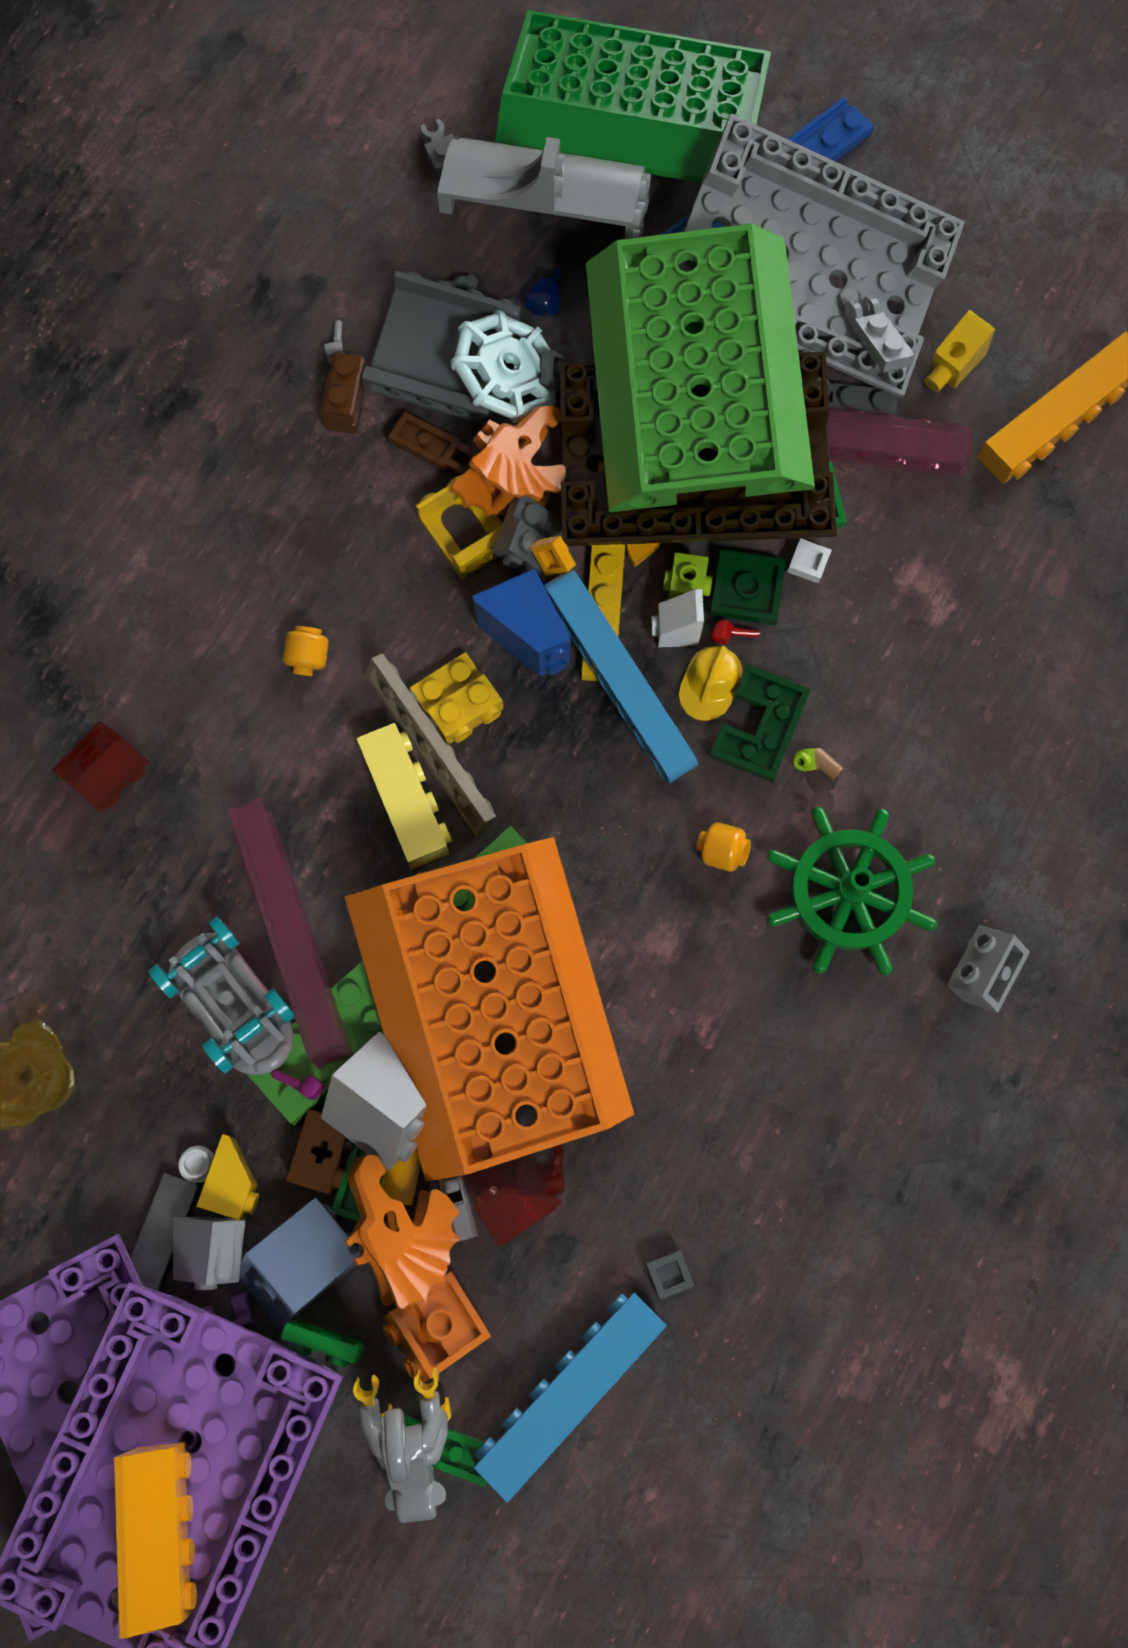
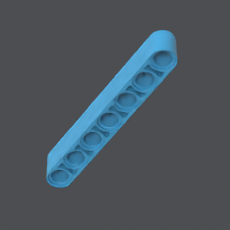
M571 569L569 572L562 573L544 584L567 633L662 779L667 784H670L697 767L698 762L694 753L576 572Z

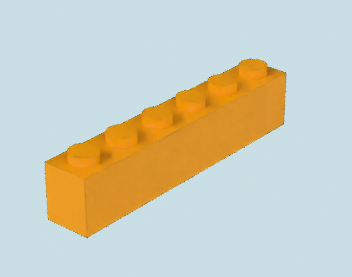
M1125 331L984 443L977 458L1003 485L1013 477L1017 480L1020 479L1032 467L1030 463L1037 458L1040 461L1045 459L1055 449V443L1060 439L1063 442L1069 440L1078 431L1079 424L1083 421L1087 424L1090 423L1101 413L1103 405L1107 402L1113 405L1125 393L1124 389L1128 386V332Z

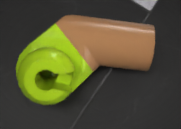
M821 748L798 750L792 759L795 769L799 771L821 770L832 781L844 769Z

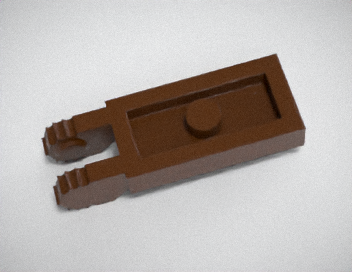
M405 411L388 436L389 444L444 472L447 470L453 477L462 476L468 470L467 467L453 460L456 454L466 462H470L473 457L479 454L474 449L462 444L460 439Z

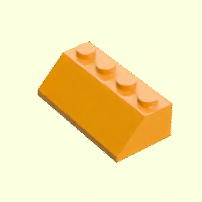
M185 1442L137 1447L114 1457L119 1639L181 1624L191 1615V1610L195 1609L197 1590L195 1583H190V1565H193L195 1559V1544L192 1538H188V1521H191L193 1517V1500L191 1495H187L186 1478H189L191 1475L192 1465L190 1453L185 1452Z

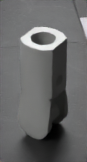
M463 1176L439 1179L440 1190L447 1196L449 1193L459 1190L462 1193L463 1201L453 1203L459 1210V1215L452 1222V1230L460 1238L458 1242L479 1236Z

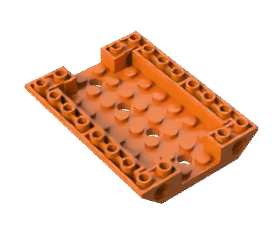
M554 837L523 844L345 896L383 1034L386 1036L426 1104L421 1120L425 1124L414 1141L418 1144L416 1149L426 1182L463 1176L607 1130L635 1115ZM459 890H467L473 895L474 903L468 911L458 910L453 903V897ZM480 961H488L494 967V976L486 983L479 982L474 976V968ZM501 1033H510L514 1037L515 1046L511 1052L500 1054L495 1048V1039ZM528 1104L535 1110V1119L529 1125H519L515 1117L516 1111L520 1106Z

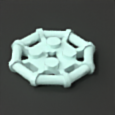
M495 310L493 314L472 322L464 321L459 326L460 335L455 356L450 361L451 368L459 374L474 400L472 403L476 407L480 405L510 418L512 423H520L538 406H556L557 400L555 397L557 391L546 385L544 387L539 383L540 378L538 376L541 373L543 353L550 350L539 327L533 328L505 315V312L501 310ZM492 328L497 331V333L489 336L483 333ZM515 333L521 336V338L517 340L511 336ZM471 341L479 346L476 356L468 355ZM503 359L507 363H513L515 367L512 370L508 369L504 365ZM471 369H477L486 385L484 389L481 388ZM492 391L494 396L498 398H510V404L488 394ZM531 393L537 398L534 401L523 404L521 396Z

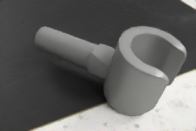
M336 320L334 324V342L324 344L329 363H331L333 353L345 354L341 338L342 321Z

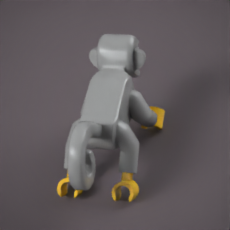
M434 1367L432 1369L433 1381L429 1384L423 1383L420 1380L419 1369L415 1373L414 1386L421 1393L419 1401L422 1423H416L413 1426H405L403 1411L400 1408L393 1409L392 1404H388V1410L380 1414L379 1401L375 1398L379 1387L377 1376L372 1375L373 1389L370 1391L361 1389L359 1376L356 1378L353 1386L354 1396L357 1400L361 1401L359 1403L362 1432L381 1468L387 1472L391 1489L385 1495V1506L389 1510L396 1511L397 1519L400 1523L434 1519L437 1515V1505L442 1504L446 1499V1490L439 1482L435 1481L434 1467L432 1465L440 1460L448 1435V1421L451 1418V1409L448 1397H444L445 1403L440 1406L439 1393L435 1391L438 1386L439 1372Z

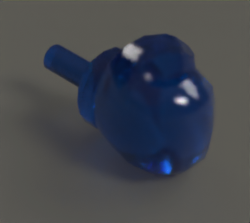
M557 269L550 279L542 278L530 288L524 301V305L530 312L540 317L553 316L558 313L561 307V298L559 295L560 290L556 283L563 275L561 270Z

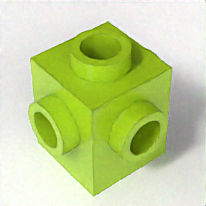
M675 553L672 571L666 570L663 590L669 591L668 600L695 589H702V597L710 596L712 576H706L709 557Z

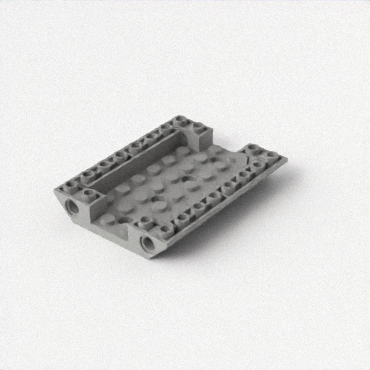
M731 114L709 161L683 232L711 229L714 222H720L725 227L752 223L785 238L798 352L826 351L827 366L895 396L904 397L924 337L918 334L934 289L945 280L965 221ZM683 261L678 267L682 271L689 272L694 270L697 265L692 261ZM833 274L839 276L843 281V288L833 287L829 281V276ZM867 295H874L880 302L881 312L886 314L915 354L911 366L884 373L881 371L852 330L853 326L844 312V304L847 300L856 299L857 303L862 307V299ZM888 300L895 301L899 305V314H893L888 310Z

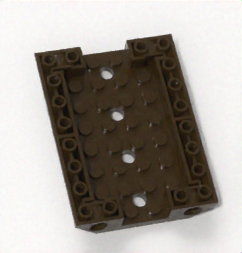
M826 351L798 352L815 484L814 489L745 497L744 486L678 493L677 505L609 512L605 467L599 472H592L587 468L588 464L592 461L604 463L595 361L560 362L563 465L566 469L565 481L561 482L562 540L567 546L836 537L833 472H830L827 433L830 410ZM700 384L694 386L691 390L697 397H704L709 394V391ZM704 448L698 453V457L703 461H712L718 455L712 448Z

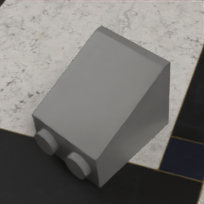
M379 1031L332 1075L321 1118L367 1154L377 1156L384 1167L391 1170L400 1160L406 1162L416 1150L418 1144L414 1141L425 1124L421 1120L426 1104L386 1036Z

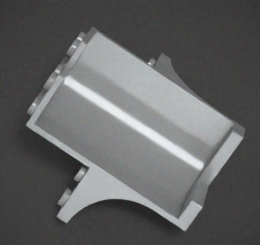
M455 137L448 146L437 191L439 212L452 214L455 200L458 199L626 226L625 239L639 238L643 235L644 214L647 213L651 174L646 173L645 166L560 153V139L546 137L544 150Z

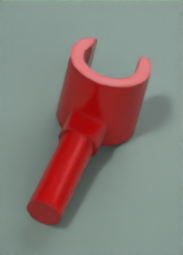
M721 620L713 628L711 640L718 644H728L731 635L759 638L760 631L758 629L734 627L731 622Z

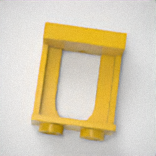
M458 476L452 479L447 487L439 492L424 496L420 503L416 505L419 521L457 575L463 580L498 558L497 555L492 553L503 523L497 515L491 514L487 517L481 508L477 506L468 507L488 535L461 551L442 523V515L448 507L462 505L460 497L449 491L452 484L461 477Z

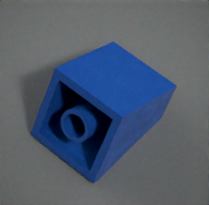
M535 569L472 596L478 628L538 676L546 673L549 675L557 674L563 671L567 664L570 663L571 639Z

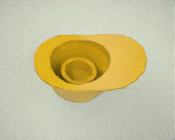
M723 645L721 647L712 646L698 651L692 658L684 675L679 691L680 704L686 714L696 720L709 721L717 719L727 711L735 696L742 678L743 669L741 661L727 647Z

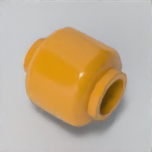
M295 626V631H290L286 634L282 659L285 665L293 667L292 674L312 677L313 670L325 668L329 642L327 637L321 635V629Z
M719 822L712 824L707 832L702 831L697 841V851L701 852L702 862L707 866L728 872H733L739 866L743 867L746 864L751 848V840L746 838L744 830Z

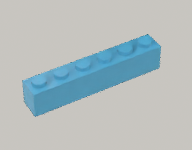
M621 1293L607 1308L611 1316L602 1325L596 1321L583 1334L581 1339L585 1344L579 1351L574 1354L569 1350L555 1365V1368L559 1371L549 1383L542 1379L528 1395L533 1401L525 1410L521 1412L516 1408L501 1424L505 1428L504 1433L496 1441L489 1437L474 1454L479 1459L474 1464V1469L507 1503L667 1326L635 1293H631L627 1298Z

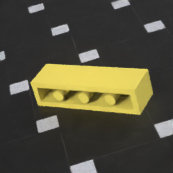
M393 723L358 737L357 741L410 869H415L449 855L447 843L452 842L445 823L438 825L433 814L439 811L432 792L425 794L420 782L425 781L426 778L419 761L411 762L408 752L412 751L413 747L406 731L399 733L396 724Z

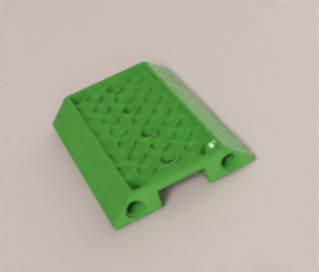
M750 223L616 240L586 262L609 512L677 505L678 493L744 486L745 497L815 488L785 238ZM683 261H692L697 265L694 270L689 272L682 271L678 267ZM691 322H698L704 327L702 331L696 334L688 333L685 330V326ZM699 384L710 388L709 394L704 397L695 396L691 390ZM704 448H712L718 455L712 461H703L698 457V453Z

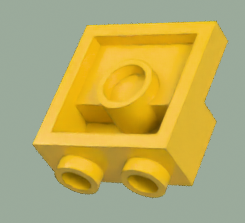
M466 652L409 688L416 695L418 704L425 714L434 721L438 733L447 744L453 741L459 743L472 734L473 728L481 723L489 724L501 715V710L504 709L502 698L485 674L480 673Z

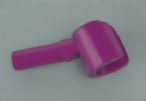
M276 1069L272 1073L273 1079L291 1086L309 1100L317 1099L325 1089V1085L311 1074L301 1082L297 1078Z

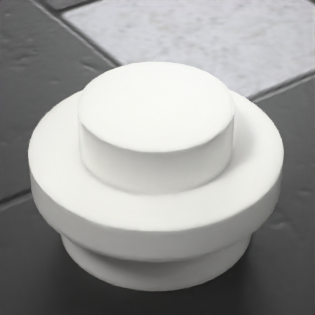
M193 1146L185 1150L179 1160V1171L182 1177L192 1183L205 1182L214 1159L213 1152L203 1146Z

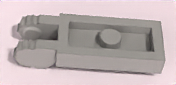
M874 295L865 296L862 299V307L857 303L856 299L847 300L844 304V312L853 326L852 330L881 371L884 373L911 366L915 354L886 314L881 312L880 302Z

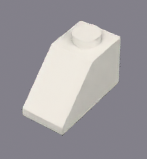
M702 589L692 590L658 604L657 616H651V635L658 636V648L699 645L704 623Z

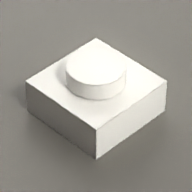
M800 538L788 573L819 584L831 549Z

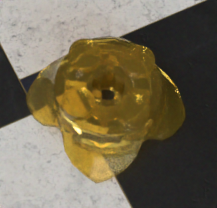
M40 1020L21 1024L14 1030L9 1041L0 1042V1130L25 1127L34 1122L43 1113L55 1110L67 1101L75 1087V1074L71 1063L63 1055L61 1043L57 1035ZM31 1068L33 1078L26 1085V1081L21 1079V1075L24 1071L29 1073Z

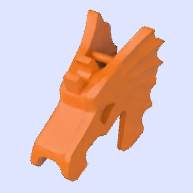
M538 406L516 426L507 423L499 425L491 420L486 423L482 430L487 435L480 431L473 439V442L482 451L469 462L470 468L449 489L451 493L460 497L463 508L477 506L483 510L487 517L491 514L506 516L513 498H521L523 496H529L545 508L550 491L555 494L560 492L561 482H564L566 478V469L561 464L555 466H535L531 463V459L547 436L548 430L546 425L554 428L560 421V409L555 406Z
M375 1155L361 1156L354 1160L347 1176L360 1213V1219L356 1223L354 1231L344 1240L346 1247L357 1243L361 1249L360 1255L352 1258L354 1265L369 1263L375 1275L383 1306H390L392 1303H395L398 1309H404L412 1302H426L428 1291L432 1285L445 1281L444 1275L446 1274L447 1266L451 1263L450 1249L460 1239L452 1230V1222L459 1215V1210L445 1193L437 1189L431 1190L430 1193L421 1190L418 1193L417 1206L411 1221L403 1203L389 1198L381 1187L380 1177L386 1173V1169L380 1159ZM385 1214H386V1224H387L388 1227H386V1225H385V1223H384V1216H385Z

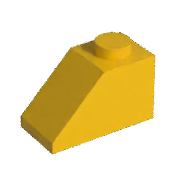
M222 1134L197 1207L233 1219L246 1220L247 1214L253 1215L257 1207L259 1194L255 1192L258 1184L236 1138Z

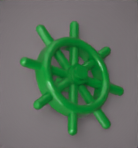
M815 807L811 815L821 838L815 841L799 860L774 849L767 853L766 857L770 863L793 872L791 881L793 905L769 914L767 916V923L772 927H776L798 918L805 929L822 942L813 964V969L818 974H822L827 970L835 948L842 950L869 948L879 973L889 975L892 972V965L882 942L891 937L902 926L904 921L927 931H933L937 927V921L934 918L911 908L913 900V881L911 875L934 866L935 857L931 854H925L905 862L901 854L889 842L881 838L889 818V813L886 809H878L868 832L861 830L834 832L825 810L822 807ZM843 847L860 849L852 871L841 848ZM828 853L837 876L814 867L813 864L822 855ZM873 855L883 862L887 867L886 870L875 874L868 870ZM808 879L832 890L809 899ZM894 882L895 901L871 890ZM838 903L830 925L826 924L815 912ZM865 904L888 913L890 916L881 926L875 928ZM851 909L862 933L842 932Z

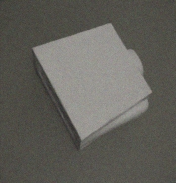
M210 1216L172 1218L173 1280L194 1283V1289L214 1290L217 1289V1284L239 1282L246 1220Z

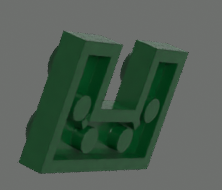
M748 664L734 698L765 710L755 736L723 724L709 758L773 783L811 689Z

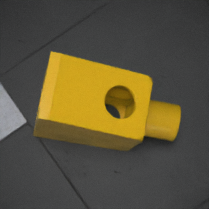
M969 310L936 349L930 366L931 372L924 379L925 384L934 392H939L945 384H948L951 388H956L986 356L995 328Z

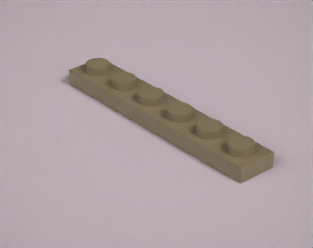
M383 653L371 658L365 677L403 732L406 731L410 742L474 835L478 837L487 832L496 818L491 803L482 797L475 786L471 774L464 770L457 761L453 748L444 742L437 732L434 721L429 716H426L419 706L414 692L408 690L400 679L396 666L389 663Z

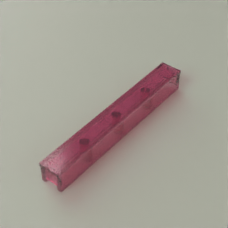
M259 798L236 809H229L228 812L307 1057L320 1070L325 1068L324 1066L353 1054L273 814L270 810L266 811L263 800Z

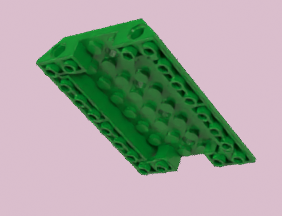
M527 10L502 92L495 143L544 150L546 137L560 139V153L645 166L646 173L702 183L709 161L729 116L734 114L757 125L771 51Z

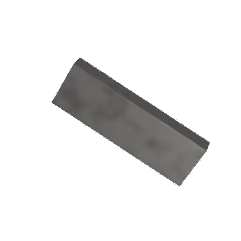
M167 1173L163 1174L130 1258L144 1287L160 1292L173 1259L172 1218L189 1217L201 1185Z

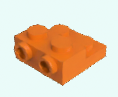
M452 1272L444 1276L445 1281L443 1283L432 1285L428 1291L426 1302H412L404 1309L395 1308L383 1317L387 1323L383 1326L386 1338L393 1346L398 1344L401 1346L407 1356L403 1359L406 1371L414 1379L415 1373L419 1369V1378L423 1383L433 1378V1367L440 1373L491 1337Z

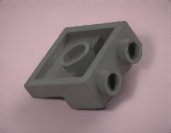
M529 496L514 497L508 507L492 553L500 557L504 565L523 574L535 569L544 585L558 577L559 574L546 576L530 546L539 539L561 536L562 538V521Z

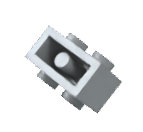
M979 925L974 936L969 940L967 949L958 966L952 972L947 986L963 1002L998 1013L1030 951L1015 934Z

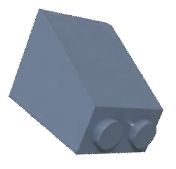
M316 1197L248 1251L241 1261L239 1281L281 1332L284 1330L287 1322L298 1318L355 1266L352 1258H356L361 1252L357 1243L346 1247L344 1240L351 1233L343 1231L336 1222L337 1217L334 1211L327 1204H321Z

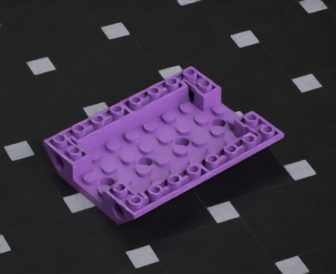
M129 1282L0 1557V1606L53 1631H57L66 1624L115 1648H228L343 1376L310 1356L291 1350L283 1344L175 1296ZM223 1353L230 1354L236 1363L234 1372L228 1377L220 1375L215 1366L217 1358ZM186 1430H195L200 1434L202 1444L197 1452H189L192 1467L190 1477L186 1478L187 1495H191L193 1500V1517L191 1521H188V1538H192L195 1544V1559L193 1565H190V1583L194 1582L197 1590L195 1609L191 1610V1615L181 1624L119 1639V1610L113 1605L111 1599L113 1590L118 1587L114 1457L137 1447L181 1443L182 1436Z

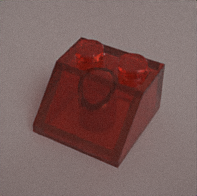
M98 721L51 770L97 811L102 813L105 809L111 808L118 802L121 796L120 793L129 784L138 781L145 771L144 768L149 762L121 735L101 721Z
M494 1185L477 1197L480 1204L473 1209L500 1248L560 1207L562 1202L556 1196L504 1187L499 1190Z

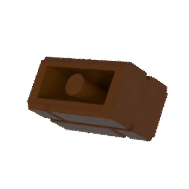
M333 353L330 364L331 369L328 373L320 410L325 429L352 434L357 433L365 396L362 375L366 366L365 358L356 355Z

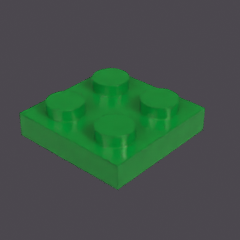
M299 1319L287 1322L281 1339L290 1341L289 1349L306 1355L316 1351L325 1353L326 1362L340 1367H347V1364L351 1365L361 1360L368 1345L366 1342Z

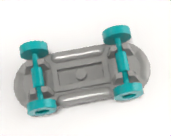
M216 916L209 922L216 933H202L185 943L176 955L168 960L171 964L168 974L158 964L149 969L148 973L169 998L174 997L178 993L210 1038L202 1044L204 1051L224 1074L232 1068L248 1075L267 1074L279 1068L288 1058L293 1048L294 1033L291 1020L296 1015L274 988L269 991L266 989L235 947L240 944L238 939L225 923Z

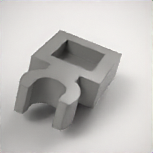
M437 119V131L430 132L425 124L421 125L422 139L426 143L424 148L427 158L436 176H440L448 146L451 140L455 138L453 134L445 136L444 124L440 119Z

